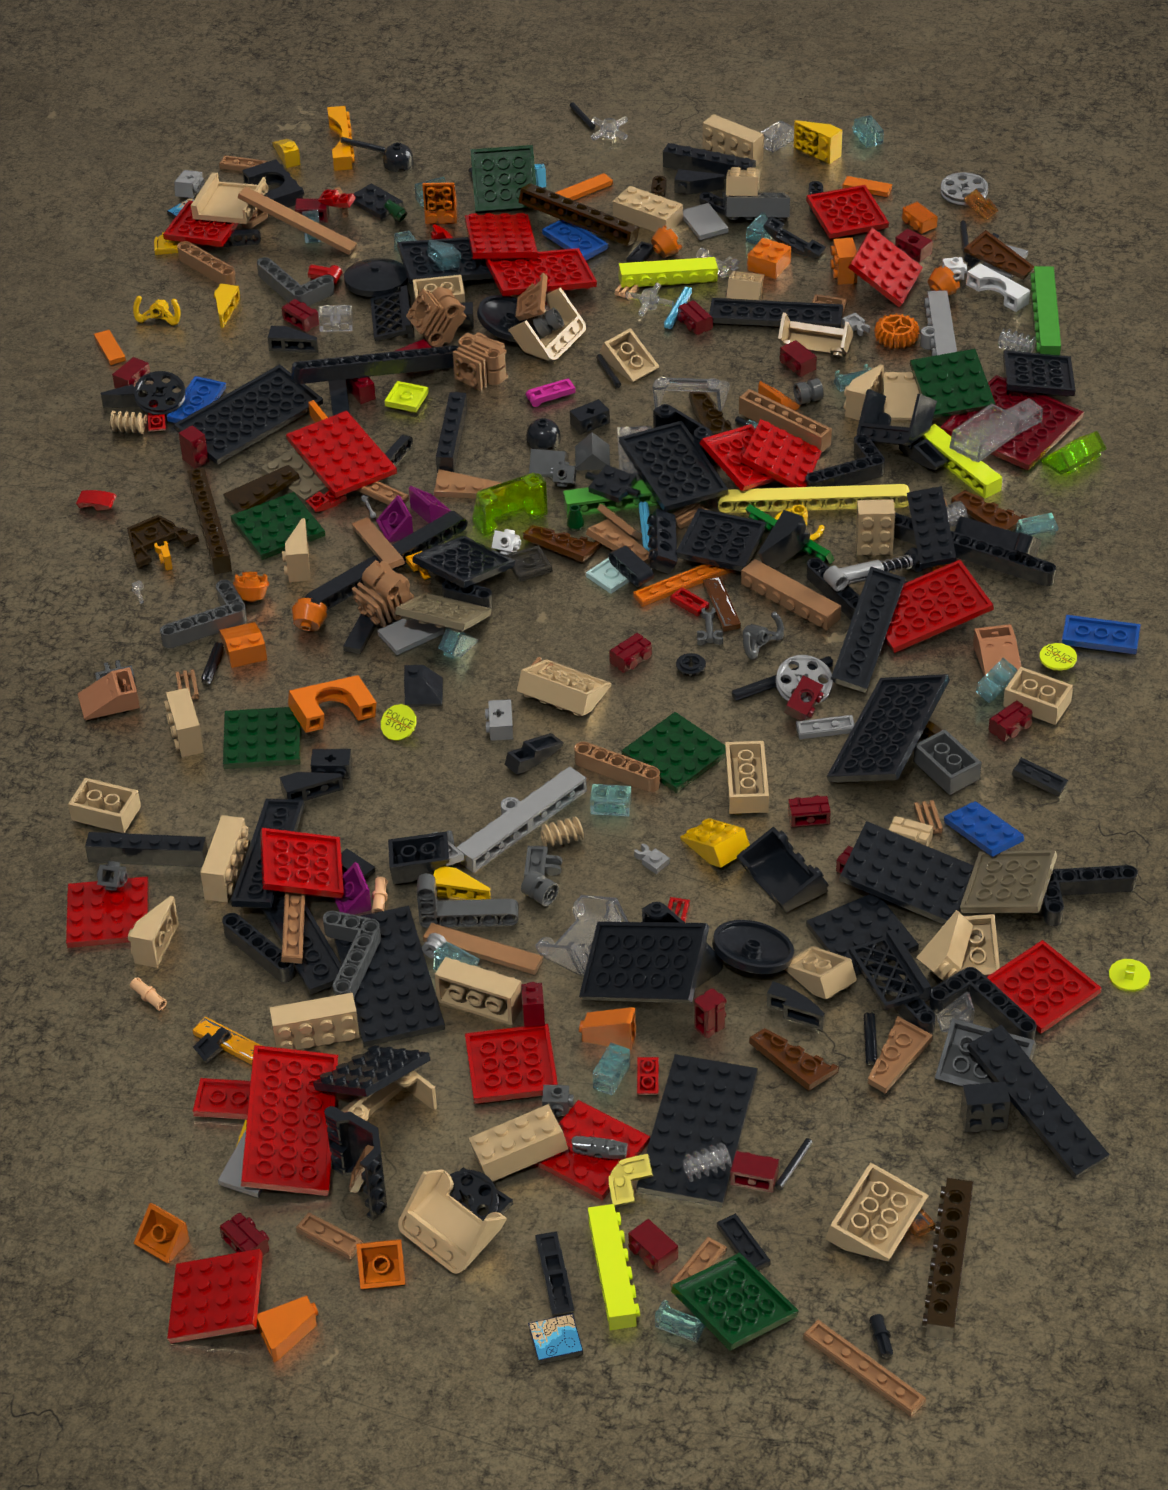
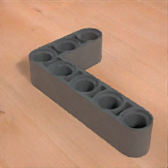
M262 257L257 260L258 276L288 303L296 299L310 306L335 293L333 277L330 275H323L300 285L270 258Z
M220 580L216 583L220 607L163 625L160 628L162 645L169 649L220 633L219 630L245 624L247 622L245 604L232 582Z
M425 873L419 875L417 879L419 923L422 927L429 928L431 923L448 928L513 926L518 923L519 904L514 899L437 901L435 877Z
M328 911L323 915L325 935L330 938L353 942L333 983L334 996L353 993V997H355L381 941L380 925L375 919L338 911Z

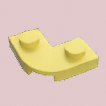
M648 1154L620 1160L619 1164L612 1170L609 1176V1187L612 1203L615 1207L636 1203L632 1181L653 1177Z

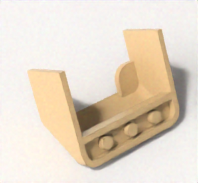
M561 287L546 294L545 301L550 309L554 307L560 313L564 322L562 328L556 331L552 330L551 334L541 339L536 335L527 320L509 329V332L525 353L549 362L558 359L586 330L584 320Z
M783 312L778 340L783 346L797 340L810 351L830 353L835 357H843L848 352L853 337V330L849 322H845L844 329L793 322Z
M413 1070L368 1097L358 1096L341 1111L352 1112L367 1121L370 1115L404 1088L432 1110H436L435 1086Z

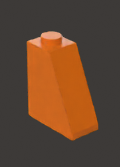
M629 1007L587 1012L585 1020H581L579 1026V1033H582V1042L631 1051L636 1037V1008Z
M307 1295L257 1314V1326L273 1363L280 1360L317 1326L315 1316L319 1315L314 1302L310 1303Z

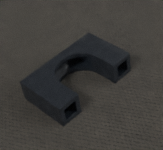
M276 159L242 170L244 184L258 185L261 179L265 177L266 184L280 186L269 190L264 196L288 208L295 206L297 198H303L304 196L303 188L297 184V181L291 177L290 173Z

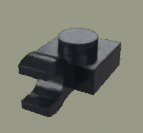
M221 1027L213 1036L207 1033L193 1048L206 1063H209L223 1050L220 1044L228 1041L232 1035L227 1029L225 1030Z

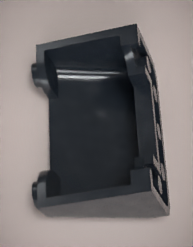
M662 404L653 410V428L682 421L712 466L717 464L700 445L702 438L713 435L710 429L668 404Z
M652 902L642 908V922L685 923L661 902ZM707 942L696 988L719 974L722 970V959Z

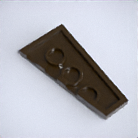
M706 391L689 392L690 403L700 424L710 429L713 435L733 430L730 421L724 419L722 411L715 407V402Z
M286 465L226 492L223 496L235 509L241 512L264 503L300 477L298 472L291 466Z

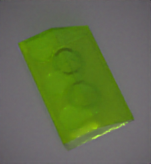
M1094 431L1076 438L1044 457L1041 461L1061 475L1067 472L1069 475L1077 471L1076 467H1083L1089 464V459L1092 458L1094 460L1102 456L1101 452L1107 448L1098 431Z

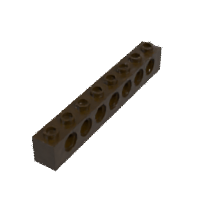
M531 183L521 188L518 201L520 204L625 246H630L637 241L640 229L637 225Z
M196 468L188 470L189 487L214 575L232 572L230 554L205 469Z
M947 1178L946 1187L941 1186L940 1199L944 1200V1203L939 1204L937 1217H941V1222H936L935 1235H939L938 1240L934 1239L932 1253H936V1258H931L930 1271L934 1272V1274L929 1276L927 1290H931V1295H926L925 1308L929 1309L928 1314H923L922 1327L926 1328L925 1337L953 1341L974 1181Z

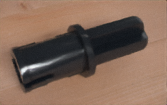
M875 1314L869 1320L874 1333L872 1338L877 1343L880 1356L887 1359L893 1355L889 1339L891 1334L886 1329L884 1316Z

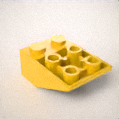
M796 120L794 121V148L831 164L841 157L842 129L831 124Z
M712 818L703 820L702 824L688 829L684 835L680 836L681 840L705 861L720 868L736 859L738 854L750 846L744 828Z

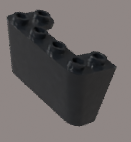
M773 826L738 854L737 858L749 875L787 913L828 892L827 887L829 884L823 878L824 875L818 867L813 868L811 865L807 866L803 856L799 852L797 854L793 852L794 848L788 842L789 838L782 830L779 832Z

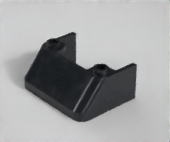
M867 389L857 435L865 434L875 443L908 446L930 430L937 404L936 400L922 394H917L910 427L890 426L891 416L883 412L886 396Z

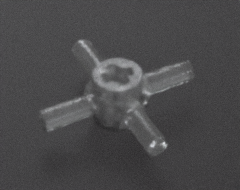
M626 116L617 121L613 118H607L603 121L596 117L592 118V122L601 127L600 131L591 135L592 140L595 141L602 136L607 139H612L616 136L623 140L628 138L627 134L619 130V126L628 122Z
M655 283L652 289L643 290L642 294L626 292L625 296L628 299L640 301L642 304L638 312L640 316H644L647 310L656 309L657 304L673 307L674 305L672 300L659 298L657 295L661 288L659 283Z

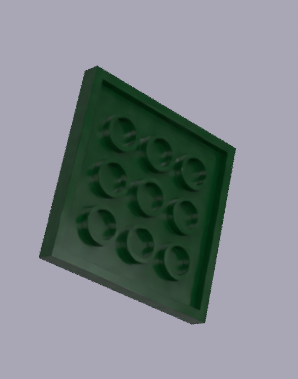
M533 145L470 149L475 213L533 209L518 203L521 188L529 183L536 185Z
M976 349L910 360V367L919 393L937 401L933 419L995 407V401Z
M294 492L231 515L232 523L261 560L285 551L286 541L303 518L306 521L308 542L325 536V530Z
M290 707L225 711L224 769L300 765L301 725Z
M674 712L622 749V755L658 768L660 771V782L675 793H678L725 758V745Z
M741 1253L673 1284L671 1292L729 1351L796 1318L799 1312Z

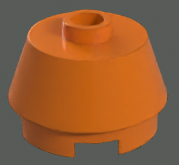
M666 225L658 228L651 239L654 251L663 258L676 255L682 249V245L677 243V235L671 228L667 230Z
M947 266L935 268L928 279L931 291H947L948 296L956 294L960 288V282L955 281L953 278L955 274Z
M242 572V576L235 575L233 585L242 600L255 602L265 597L269 582L267 581L266 574L258 576L257 572Z
M299 598L298 602L292 606L294 625L305 631L313 632L319 630L328 617L326 605L322 602L319 605L313 603L311 598Z

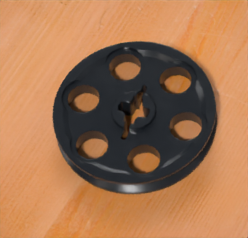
M166 371L148 373L142 376L134 387L137 405L143 411L154 415L169 414L181 407L186 397L183 381L177 375ZM168 378L170 382L164 383L162 380ZM147 381L154 382L152 385L145 384V382ZM175 388L181 389V391L178 393H175L172 390ZM141 393L147 394L146 397H139L138 395ZM167 401L175 402L173 405L166 404ZM151 403L158 404L157 407H150L149 405Z
M460 1170L450 1174L454 1183V1191L450 1195L467 1208V1205L462 1201L463 1199L460 1194L462 1193L469 1202L470 1211L483 1221L488 1214L497 1212L499 1197L494 1183L488 1176L475 1170ZM470 1177L473 1179L471 1185H462V1181L465 1178ZM488 1187L491 1189L490 1194L487 1196L479 1194L482 1188ZM482 1207L489 1209L485 1216L477 1214L478 1210Z

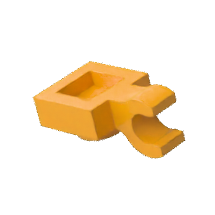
M164 541L163 546H158L155 543V552L158 553L160 564H164L166 571L172 570L171 555L167 541Z
M422 551L406 556V563L413 572L419 570L424 580L431 578L428 573L429 570L413 563V556Z

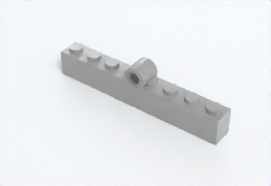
M928 291L927 298H924L927 326L921 329L920 346L927 350L932 349V356L957 352L948 292Z
M568 767L556 777L547 781L542 787L533 791L522 801L515 797L503 799L501 801V816L456 847L464 854V861L459 863L473 873L478 871L587 792L586 777L572 767Z

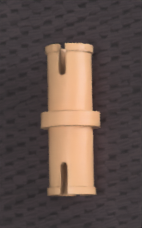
M377 877L375 879L371 913L384 911L385 901L388 898L386 892L388 880L385 877Z
M139 977L131 981L130 988L136 991L143 1001L149 1002L158 1011L166 1007L167 1000L156 993L155 988L145 984Z

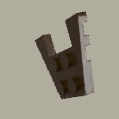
M160 515L153 516L127 528L137 568L152 562L147 550L153 549L155 543L161 545L164 541L169 542L177 538L184 547H188L199 542L198 535L188 533V530L183 527L178 528L174 522Z

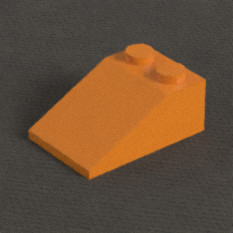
M255 622L219 630L231 668L267 660L265 642Z

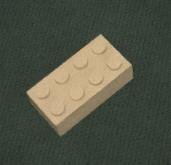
M713 114L703 122V149L756 160L757 166L763 161L764 134Z
M629 186L613 200V216L654 232L666 225L667 230L670 228L673 230L683 221V204Z
M764 741L725 742L729 814L769 812Z
M221 815L200 872L205 900L228 903L230 896L233 895L235 882L239 878L240 868L243 866L245 854L250 846V840L247 838L248 826L245 825V818Z
M447 957L444 958L435 973L436 995L440 1003L512 1026L523 1008L521 981L513 977H507L494 971H488Z
M353 993L269 1007L276 1048L299 1050L360 1038Z
M549 1104L469 1138L474 1155L483 1174L488 1176L492 1182L568 1150L563 1131Z

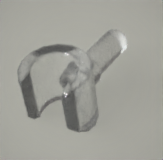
M138 580L132 583V591L137 595L139 603L142 604L144 600L140 591L144 590V586Z

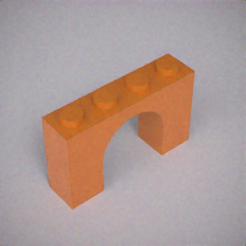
M359 675L289 690L288 706L305 733L323 729L324 713L319 707V704L323 702L336 701L347 705L358 721L373 718L376 715L377 702Z

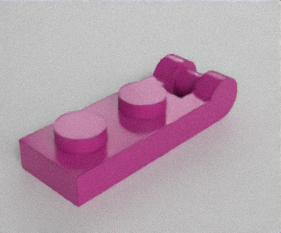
M567 378L530 389L525 395L533 407H538L543 402L576 393L573 383Z

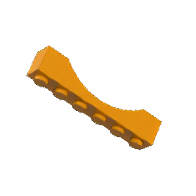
M327 107L329 129L335 131L340 137L352 139L349 111L346 112V107ZM339 141L332 149L334 171L351 170L352 163H355L353 146Z

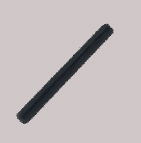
M830 656L819 659L828 668L833 666V659ZM814 664L807 665L810 670L817 669ZM776 675L732 690L733 699L737 701L776 687ZM788 678L781 679L782 683L790 682Z

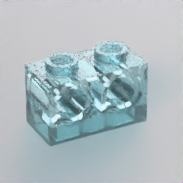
M871 115L854 119L853 133L866 148L883 144L884 130Z
M1002 658L978 682L975 692L990 704L1007 687L1018 669Z
M592 784L590 798L591 814L630 816L631 786Z
M614 1043L609 1044L593 1071V1089L609 1095L614 1094L630 1067V1049Z

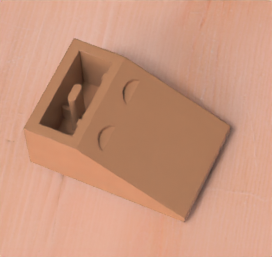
M1011 624L974 629L973 646L986 683L1012 680L1022 666L1016 636Z
M130 667L111 671L78 693L84 720L140 708L137 689Z

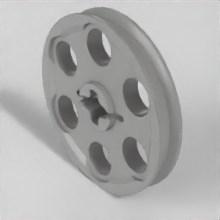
M954 173L945 177L941 182V195L944 199L954 204L972 205L973 199L974 204L976 202L972 194L980 202L988 194L987 181L973 173Z
M796 655L786 659L779 666L776 675V687L781 696L789 701L792 696L791 693L796 689L803 675L820 683L818 681L819 678H826L827 683H820L824 685L822 689L824 696L821 702L829 696L833 680H831L832 673L821 660L813 656ZM795 664L798 666V669L791 670L789 665ZM814 664L817 669L810 670L807 665ZM788 678L791 682L785 684L782 683L781 679ZM802 698V701L804 702L810 701L807 698Z

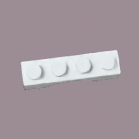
M981 263L967 271V286L978 292L993 290L1001 293L1004 296V306L1017 312L1029 304V289Z

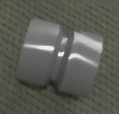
M554 307L546 311L545 315L542 314L533 319L537 332L543 338L551 334L552 330L556 331L564 326L560 313Z
M818 378L808 380L807 383H795L793 386L794 397L799 405L807 404L810 400L813 402L819 401L824 397L823 387Z
M531 871L522 882L521 892L532 899L534 898L535 901L543 906H549L558 895L559 885L548 878L546 879L539 872Z

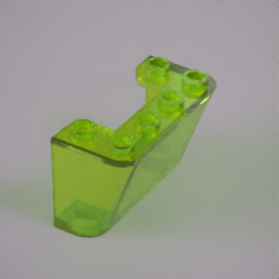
M530 473L478 491L472 521L482 535L487 536L497 530V525L494 521L496 519L523 510L532 518L548 515L546 481L540 474Z

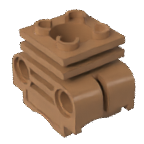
M443 287L436 288L432 293L422 289L406 315L417 331L434 347H442L445 342L451 343L457 328L466 318L463 312L466 307L455 299L452 290Z
M467 332L458 340L459 347L457 351H453L454 376L456 380L481 391L483 387L487 386V383L497 385L508 378L505 364L507 350L504 343L489 339L479 332L475 335Z
M375 560L362 574L364 585L359 582L357 584L359 590L355 587L352 588L353 599L358 604L357 609L363 615H368L374 624H379L383 628L387 626L385 620L388 623L392 622L391 617L395 620L402 619L400 615L395 614L396 607L415 598L414 594L410 592L408 579L402 574L394 572L385 561L379 563Z

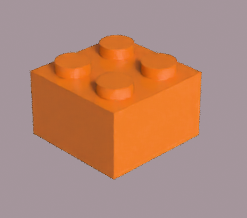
M853 237L833 239V246L830 248L831 256H833V259H830L833 278L837 280L838 285L857 283L858 275L848 268L857 252Z
M762 238L748 253L747 270L777 279L791 263V246Z

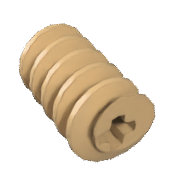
M112 410L110 428L113 432L120 431L124 433L126 431L127 433L133 432L137 434L139 432L144 434L147 429V415L142 418V413L139 412L136 417L135 412H132L131 416H129L128 411H126L123 416L122 411H119L118 415H116L115 410Z
M576 816L572 817V821L566 818L564 823L561 820H558L557 824L550 822L549 827L547 824H543L540 831L543 846H547L550 843L552 847H555V841H558L561 846L563 839L569 844L570 837H573L574 841L577 842L578 835L581 836L582 840L584 839L582 825Z

